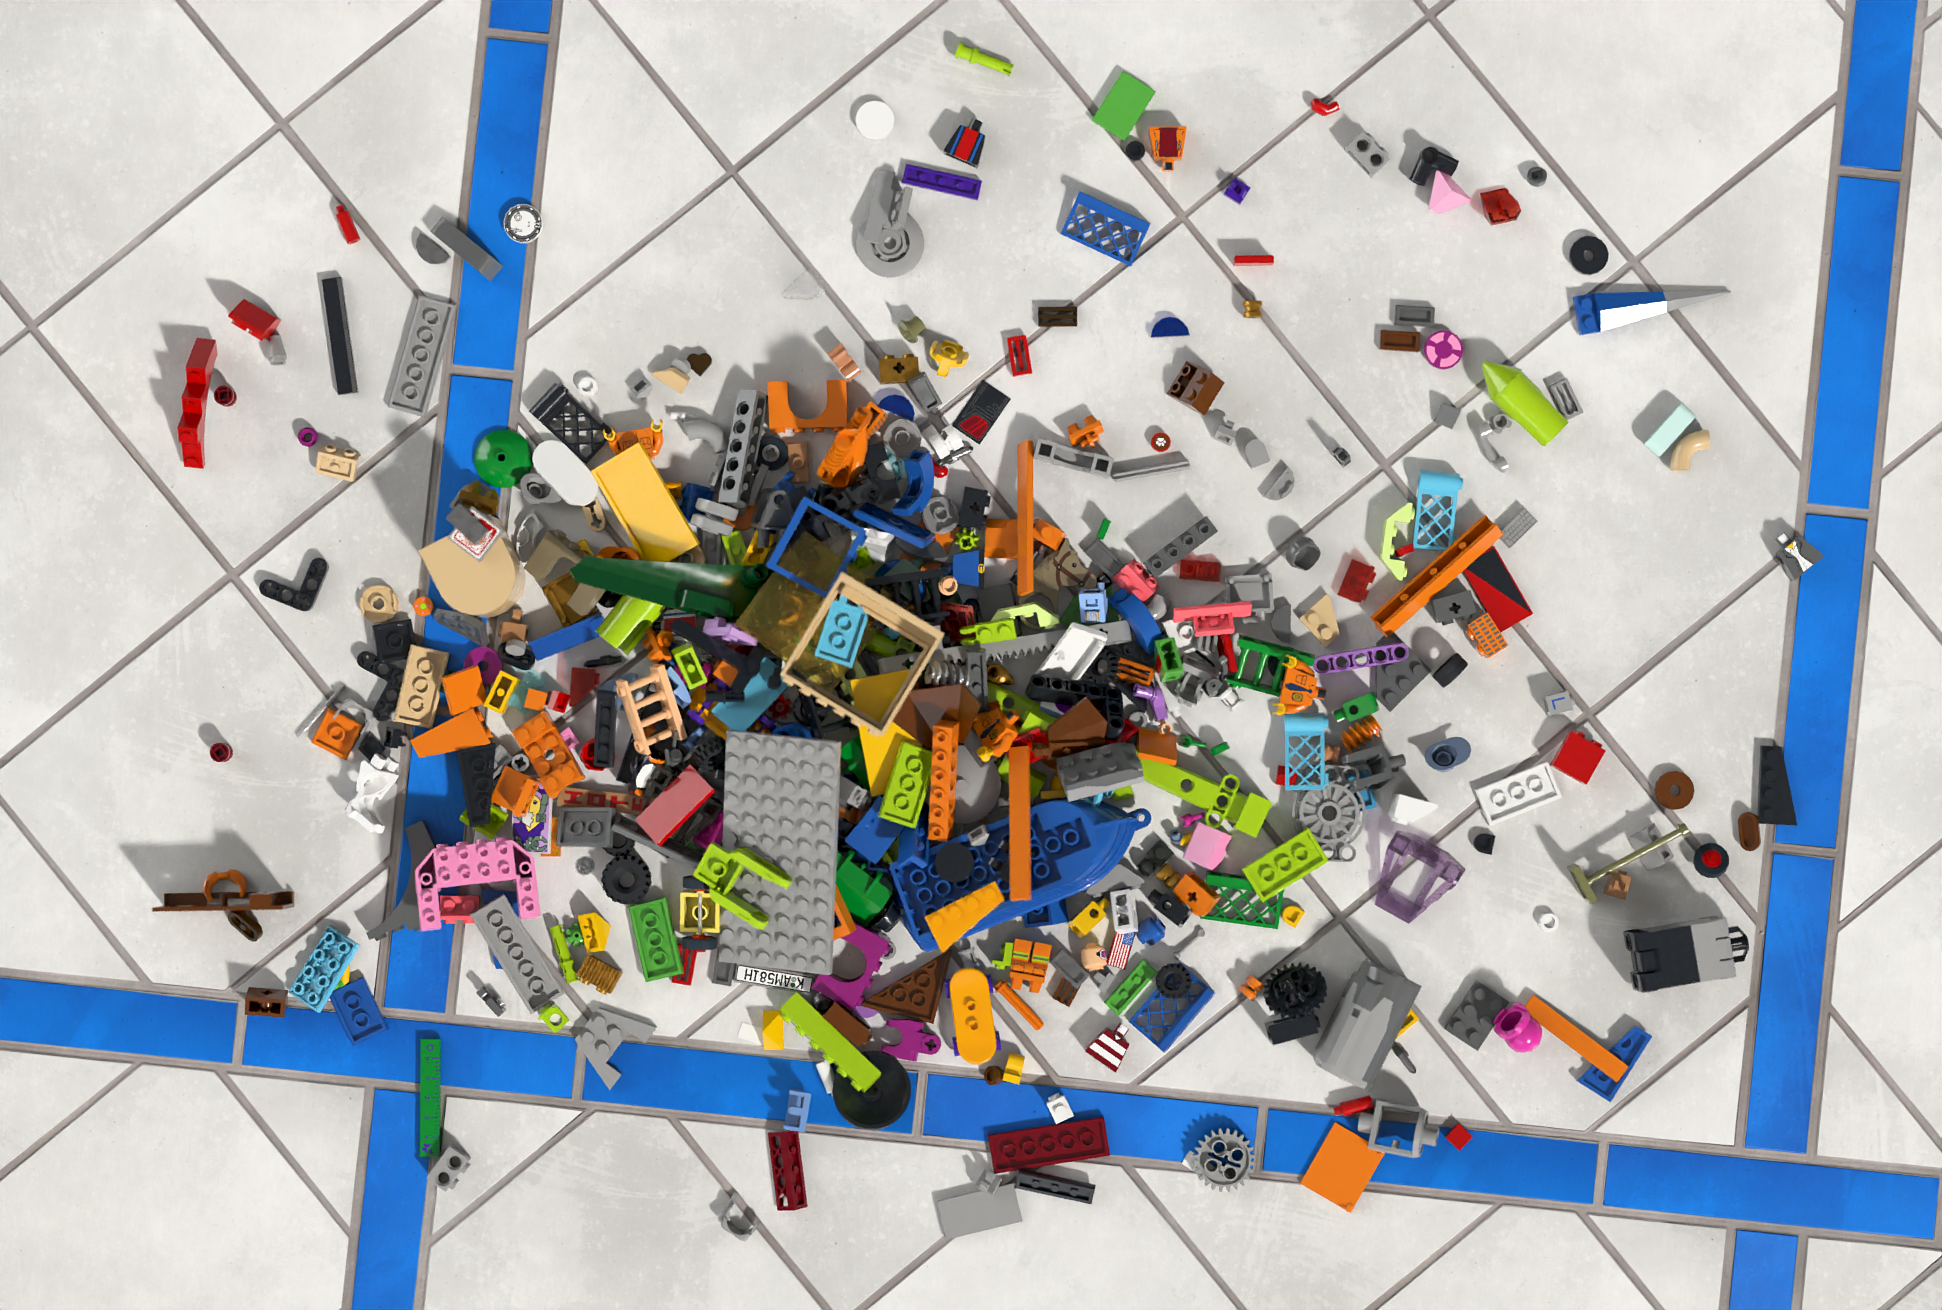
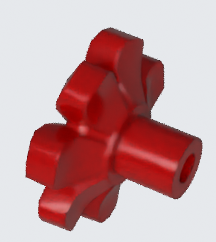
M781 695L769 707L768 711L773 712L772 717L774 719L780 716L784 720L787 718L786 713L790 714L793 711L789 707L792 702L790 699L784 700V695Z

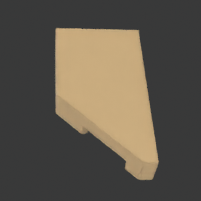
M675 367L667 368V370L655 369L651 374L680 394L685 391L691 378Z

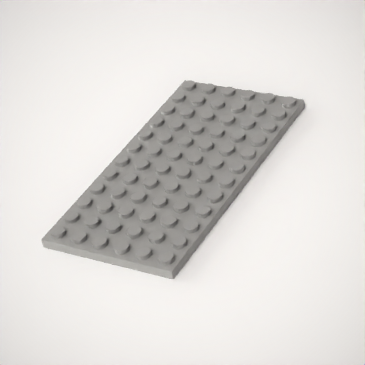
M737 730L726 731L723 848L731 851L746 847L789 874L793 881L789 888L785 889L744 867L730 892L766 914L770 920L765 929H758L721 906L720 962L823 975L832 974L841 741Z

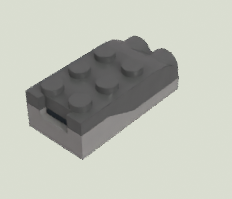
M1112 743L1056 758L1058 776L1068 802L1144 782L1142 764L1133 743Z

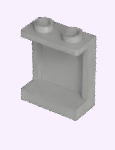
M724 451L723 456L719 455L715 465L718 467L716 473L712 472L708 482L711 484L710 491L718 494L721 488L727 451ZM761 464L760 467H755L749 500L750 506L754 507L767 477L769 466Z

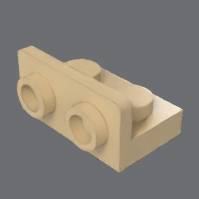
M331 444L323 445L318 451L315 473L353 482L361 454L356 453L352 449L344 450Z

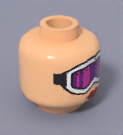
M1097 942L1086 944V948L1081 950L1083 967L1088 969L1089 972L1103 970V966L1107 965L1105 947L1098 946Z

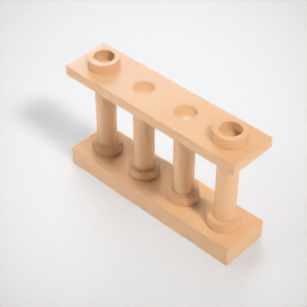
M662 664L649 666L650 675L629 684L626 680H616V691L619 697H621L635 740L634 747L639 754L649 755L651 753L648 746L670 736L673 739L674 730L678 731L677 740L681 741L688 738L665 666ZM651 682L655 683L656 693L634 702L631 691ZM658 700L661 702L663 708L661 712L642 720L639 719L637 709ZM665 718L668 724L667 730L646 738L643 727Z

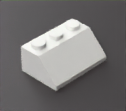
M1393 794L1387 816L1392 817V822L1407 825L1408 822H1415L1436 810L1438 805L1401 794Z

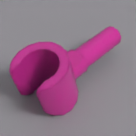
M1201 812L1196 815L1186 814L1181 816L1179 820L1183 819L1185 822L1182 828L1194 824L1195 820L1204 817L1205 814Z

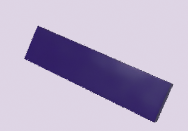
M906 164L902 184L978 201L982 181Z

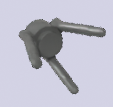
M674 730L671 750L665 749V766L672 769L679 768L681 764L685 765L686 761L693 755V752H696L695 748H699V745H696L683 757L681 751L676 749L677 730Z

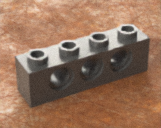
M1205 516L1146 560L1143 565L1155 579L1216 534L1218 530L1209 518Z

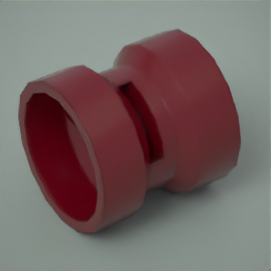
M219 386L214 392V399L218 404L230 407L237 401V394L227 386Z
M216 743L210 749V756L216 762H227L233 756V749L227 743Z

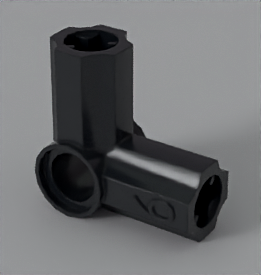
M1427 147L1419 153V158L1408 180L1424 187L1433 168L1452 176L1459 161L1439 152L1434 147ZM1426 151L1432 152V161H1427L1425 159L1424 155Z

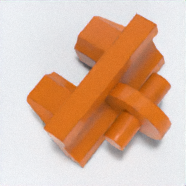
M1093 415L1084 419L1086 427L1079 429L1077 423L1067 427L1072 447L1081 444L1082 448L1090 445L1091 449H1094V442L1100 439L1098 435L1104 433L1100 420L1097 421Z
M651 627L647 628L645 631L648 637L642 641V644L650 651L648 654L649 659L656 664L663 658L667 661L671 660L673 657L668 647L674 640L672 632L661 630L659 633H654Z

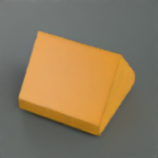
M664 481L673 498H682V481Z

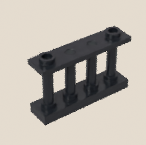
M944 569L873 577L864 580V586L881 595L880 590L882 586L889 585L892 588L894 604L901 608V583H909L912 589L915 616L921 620L933 619L934 622L945 621V617L950 616V611L942 612L938 588L940 578L944 577ZM928 580V583L931 585L934 613L923 615L919 585L921 584L920 581ZM879 620L870 623V627H876V630L887 628V625Z
M830 661L804 671L801 665L792 669L791 673L805 682L807 677L826 671L830 672L832 682L819 687L826 691L835 690L839 699L851 705L850 702L853 700L850 694L845 695L840 686L843 684L839 677L835 678L830 670L833 667ZM796 685L811 727L810 734L813 739L825 740V733L846 726L850 731L859 729L857 725L850 722L852 718L846 714L844 719L822 726L818 715L832 711L834 707L828 704L826 707L819 706L815 708L812 699L814 695L810 694L808 697L800 692V687Z

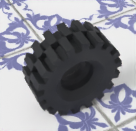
M623 855L612 859L607 863L601 878L603 891L605 890L606 895L612 901L620 904H632L641 900L650 890L649 888L652 883V875L648 865L642 859L630 855ZM623 872H630L634 876L632 886L624 887L620 884L619 877Z

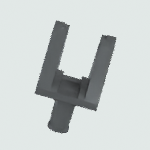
M766 488L760 494L750 523L751 527H755L758 530V548H770L769 538L770 530L772 529L777 530V545L793 516L790 499L785 491ZM769 492H771L770 495H769V497H768V500H766L767 494H768Z
M1384 744L1354 752L1341 758L1344 766L1368 764L1372 772V776L1353 781L1350 784L1352 792L1380 789L1394 778L1392 772H1397L1400 766L1406 765V759L1403 754L1388 757Z

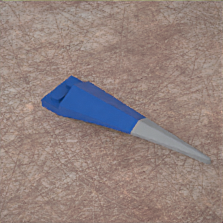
M1732 291L1617 292L1575 296L1573 301L1579 336L1606 331L1727 295Z

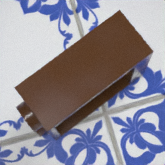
M837 1001L823 1015L827 1022L858 1048L861 1044L865 1046L872 1038V1029Z

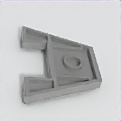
M598 1008L575 1038V1041L608 1089L611 1090L622 1074L607 1063L609 1058L629 1032L646 1043L657 1027Z

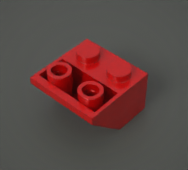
M245 299L228 315L229 318L233 319L232 324L244 331L247 328L250 329L248 333L261 341L264 338L270 340L269 337L274 334L281 322L278 318Z

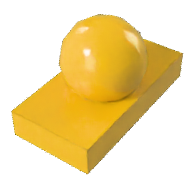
M1058 775L1051 779L1050 787L1052 790L1040 791L1042 799L1067 798Z

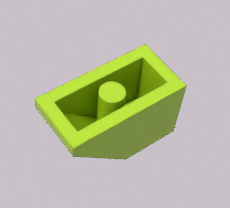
M689 642L671 650L690 690L708 682Z

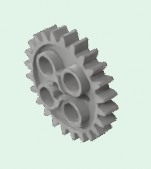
M1219 1128L1218 1134L1211 1130L1212 1136L1209 1137L1204 1134L1206 1140H1198L1201 1147H1194L1198 1154L1192 1155L1197 1159L1192 1164L1199 1167L1195 1170V1173H1202L1199 1176V1180L1206 1179L1205 1186L1212 1183V1190L1216 1186H1219L1220 1192H1222L1223 1187H1226L1227 1191L1230 1192V1186L1237 1190L1238 1183L1243 1186L1245 1185L1243 1182L1244 1178L1250 1180L1247 1175L1248 1172L1254 1173V1170L1250 1168V1166L1256 1165L1254 1161H1251L1256 1155L1250 1153L1254 1147H1247L1250 1142L1249 1139L1243 1141L1244 1134L1237 1137V1130H1234L1232 1134H1230L1229 1128L1226 1129L1225 1133ZM1222 1142L1224 1149L1221 1152L1214 1151L1215 1143ZM1237 1149L1241 1150V1158L1233 1159L1232 1152ZM1208 1153H1214L1215 1155L1224 1158L1225 1155H1227V1159L1229 1161L1238 1163L1241 1166L1236 1167L1228 1162H1224V1164H1222L1220 1159L1211 1157L1208 1155ZM1210 1160L1217 1163L1216 1168L1213 1170L1206 1168V1164ZM1227 1168L1235 1170V1174L1232 1177L1224 1175Z

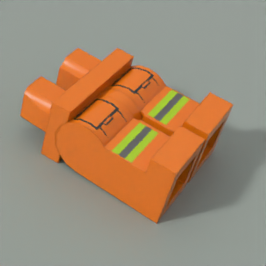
M1015 938L1009 977H1011V989L1021 990L1022 981L1027 980L1030 981L1028 992L1039 993L1042 983L1045 981L1052 945L1034 942L1032 958L1029 960L1032 941Z

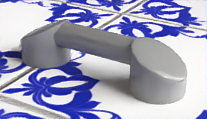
M1488 422L1480 423L1479 440L1491 465L1502 473L1509 471L1505 458L1503 456L1497 458L1487 437L1493 435Z

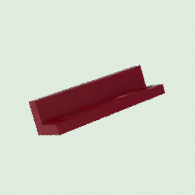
M798 1131L769 1132L768 1139L777 1211H794L808 1207ZM776 1136H779L780 1138L779 1147L776 1144ZM779 1156L781 1157L783 1162L782 1166H780L778 1163ZM781 1176L785 1179L784 1186L781 1183ZM784 1195H785V1197L787 1198L788 1206H784V1203H783V1196H784Z

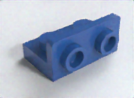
M687 483L683 488V500L679 508L688 523H690L693 514L697 513L705 516L706 513L697 510L695 506L698 498L712 501L714 492L710 491L711 488L694 483Z

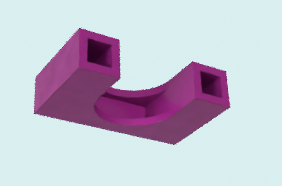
M854 919L853 922L857 929L841 937V939L855 945L864 953L866 958L864 973L853 979H845L834 973L831 975L819 974L812 989L854 1010L856 1005L860 1007L865 997L862 995L864 989L869 990L874 980L870 977L874 971H879L883 963L879 961L883 954L887 955L892 946L888 944L891 938Z

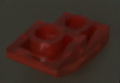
M1181 559L1179 579L1220 582L1222 563Z

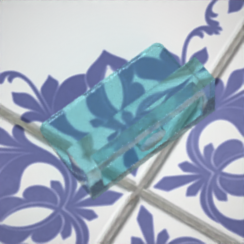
M528 671L507 702V705L526 715L530 709L524 707L528 689L532 688L542 691L547 682Z

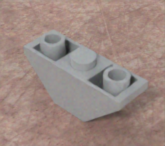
M1117 864L1103 879L1087 888L1086 894L1091 895V898L1103 896L1102 892L1121 891V888L1129 887L1130 890L1138 889L1145 882L1137 874L1123 865Z

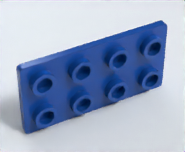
M884 794L877 797L845 839L846 843L874 864L880 860L905 827L904 825L877 817Z

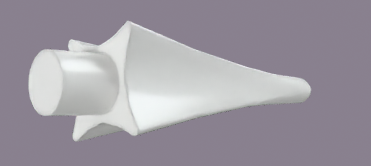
M1156 670L1154 676L1164 694L1168 712H1172L1174 717L1177 718L1182 715L1179 709L1181 705L1165 683L1160 682Z

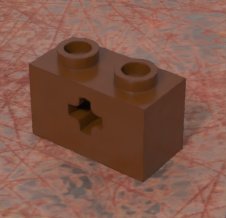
M249 987L245 996L244 1015L284 1018L288 1006V990Z

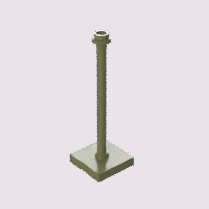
M1685 823L1678 824V829L1589 876H1584L1580 866L1577 864L1568 866L1567 868L1585 901L1590 904L1598 901L1590 887L1593 885V882L1681 835L1684 838L1687 837V834L1690 832Z

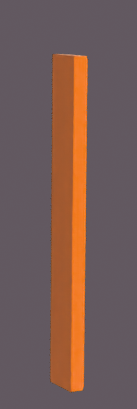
M1025 440L1017 445L1019 596H1025L1033 592V441Z
M1029 746L1010 747L1011 901L1031 900Z

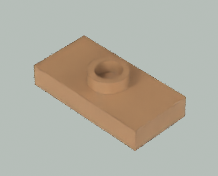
M807 443L788 444L789 471L792 470L795 473L790 483L810 482Z

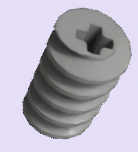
M932 660L926 669L924 679L927 684L932 679L933 685H937L939 681V685L963 683L968 687L969 671L965 666L960 667L959 665Z

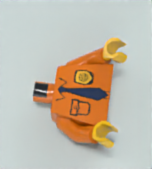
M1288 654L1286 657H1289V662L1287 664L1282 663L1286 666L1279 703H1273V705L1278 707L1276 712H1272L1276 715L1294 714L1303 711L1308 705H1312L1313 698L1324 700L1327 691L1326 688L1316 686L1317 678H1315V673L1305 662Z
M995 709L977 714L973 727L983 744L982 747L977 749V754L981 757L982 761L987 762L990 760L991 755L1000 757L1004 752L1009 751L1013 740L1018 735V731L1013 723L1020 718V715L1014 709H1011L1008 713Z

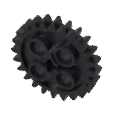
M1299 962L1298 966L1295 967L1291 963L1290 968L1283 965L1284 970L1281 971L1277 968V974H1270L1272 979H1266L1267 985H1264L1265 992H1263L1266 1005H1268L1270 1011L1274 1010L1275 1015L1280 1013L1281 1018L1288 1015L1289 1020L1295 1015L1297 1019L1300 1018L1301 1014L1307 1017V1012L1314 1014L1313 1008L1320 1009L1319 1003L1325 1002L1324 997L1327 996L1326 990H1328L1324 976L1322 977L1321 971L1317 972L1315 966L1310 969L1309 964L1302 967L1301 962Z

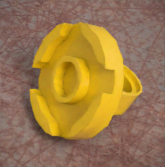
M938 340L934 341L930 348V355L940 363L937 375L946 378L950 367L964 366L969 357L968 351H962L963 346L953 341L943 340V343H938Z

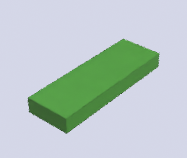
M1142 959L1104 1003L1119 1016L1156 975L1157 971Z

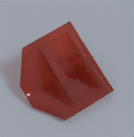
M1507 188L1480 193L1484 216L1491 226L1518 219L1521 213L1520 205Z

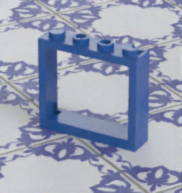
M803 497L765 566L826 599L842 572L846 575L848 574L846 568L849 562L853 564L858 555L855 551L859 545L863 546L868 536L865 535L866 530L812 500ZM808 506L858 533L826 592L776 565Z

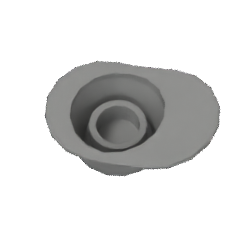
M528 473L522 477L520 481V494L528 503H556L562 500L558 493L539 474Z

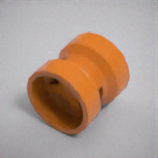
M1249 974L1246 978V983L1241 985L1238 990L1254 1001L1257 993L1263 990L1264 985ZM1249 985V986H1250L1252 989H1254L1255 991L1253 992V991H1252L1251 989H1249L1247 986Z

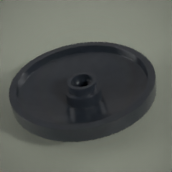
M877 1051L861 1052L881 1072V1076L864 1093L862 1090L857 1091L850 1084L852 1081L847 1076L844 1078L837 1072L832 1089L834 1104L839 1114L851 1125L864 1130L883 1129L898 1121L906 1111L911 1097L910 1079L905 1068L892 1056Z

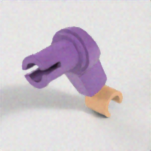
M1136 683L1133 691L1136 692H1133V695L1149 700L1155 722L1160 723L1157 728L1158 732L1164 734L1163 728L1165 726L1166 731L1171 733L1172 726L1165 722L1168 719L1162 689L1157 685L1148 687Z

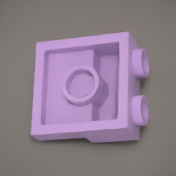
M721 617L705 620L703 632L717 641L729 646H757L758 638L752 636L750 631L739 628L738 624L725 622L726 619Z

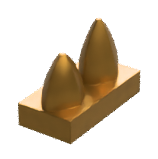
M475 480L465 490H461L459 504L468 508L472 506L478 511L497 516L499 511V495L495 488L481 496L479 481Z

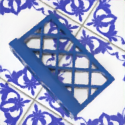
M1079 191L1061 231V235L1131 266L1150 227V223ZM1078 204L1085 206L1089 215L1078 219L1075 212ZM1089 209L1094 210L1096 212L1091 214ZM1100 213L1104 215L1106 223L1096 227L1092 216ZM1073 215H1074L1076 220L1071 221V219H1072V217H1073ZM1090 217L1093 228L1083 232L1079 221ZM1107 217L1113 219V221L1108 222ZM1116 221L1120 222L1124 231L1113 235L1109 224ZM1077 222L1081 233L1076 235L1067 233L1066 230L1069 224ZM1107 225L1111 236L1100 240L1097 229ZM1134 229L1141 232L1139 240L1131 243L1127 232ZM1095 230L1098 241L1094 243L1086 242L1084 233ZM1125 233L1129 244L1118 248L1114 237ZM1082 235L1083 240L1076 236ZM1112 238L1116 249L1108 252L1104 250L1101 242ZM1099 243L1101 248L1095 246L1094 244ZM1137 243L1135 249L1133 250L1132 245ZM1130 246L1132 251L1129 261L1123 259L1119 252L1120 249ZM1117 251L1118 256L1115 255V254H1112V252Z
M1188 969L1190 977L1194 980L1192 983H1198L1203 989L1198 995H1190L1189 989L1188 995L1181 997L1188 998L1189 1006L1185 1010H1178L1177 999H1174L1175 1010L1164 1011L1163 1000L1169 998L1163 997L1161 993L1159 998H1155L1159 993L1157 988L1129 1021L1164 1053L1216 994ZM1174 973L1166 978V984L1173 985V989H1176V985L1181 984V982H1175ZM1173 977V983H1168ZM1153 1000H1160L1161 1011L1150 1012L1149 1004ZM1164 1013H1175L1176 1021L1171 1025H1165ZM1150 1014H1162V1025L1151 1026ZM1140 1015H1148L1149 1026L1140 1027L1135 1020ZM1163 1027V1036L1159 1041H1156L1152 1037L1151 1028ZM1165 1027H1170L1165 1033Z

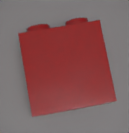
M1577 730L1574 732L1568 731L1549 765L1579 783L1587 785L1606 750L1602 749L1603 745L1593 739L1591 742L1586 740L1585 734Z

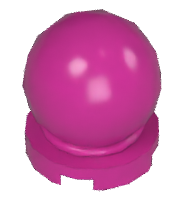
M1514 1003V1007L1508 1010L1504 1008L1497 1014L1493 1022L1496 1025L1494 1032L1504 1039L1508 1047L1520 1053L1531 1052L1541 1042L1542 1028L1539 1022L1530 1016L1525 1006L1521 1003Z

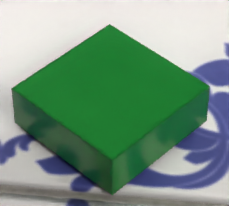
M1103 519L1096 536L1098 539H1104L1111 521Z

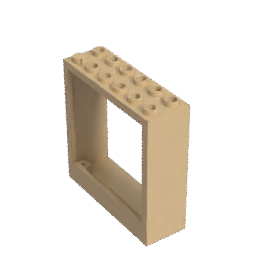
M842 572L780 675L783 676V682L790 686H793V684L800 687L799 691L808 697L810 694L818 697L816 700L818 703L825 707L828 704L833 706V712L842 717L845 714L852 718L850 722L858 727H861L863 724L869 728L868 733L878 738L879 735L884 736L944 636V633ZM838 593L861 606L865 613L924 648L880 722L819 686L814 687L790 673Z

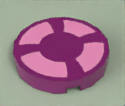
M1442 330L1428 337L1423 352L1425 359L1431 366L1445 370L1452 368L1460 361L1463 354V346L1457 335L1450 331Z

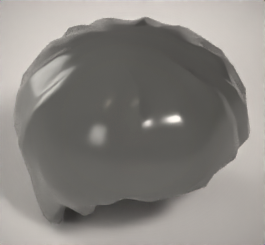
M1299 537L1288 547L1286 560L1291 567L1307 571L1318 561L1321 551L1311 538Z

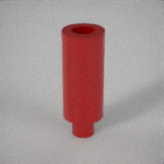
M343 205L337 206L338 214H336V218L347 245L360 241L361 239L349 210L345 211Z
M1369 1095L1339 1103L1340 1106L1333 1108L1335 1115L1342 1114L1344 1117L1372 1110L1373 1103Z

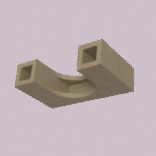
M555 529L547 531L524 566V569L537 580L548 577L555 564L562 557L570 559L576 565L583 558L593 556L584 553L577 543L566 538V534L563 531ZM579 583L578 588L567 605L580 616L590 614L605 590Z

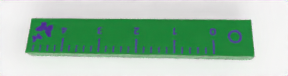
M422 1038L420 1064V1157H440L441 1038Z

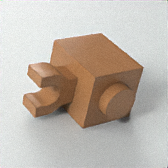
M513 609L512 623L503 621V625L499 626L498 637H501L500 641L507 642L511 639H517L526 645L529 625L521 624L522 610Z
M1618 869L1608 874L1603 894L1625 900L1632 877L1626 876L1627 872Z

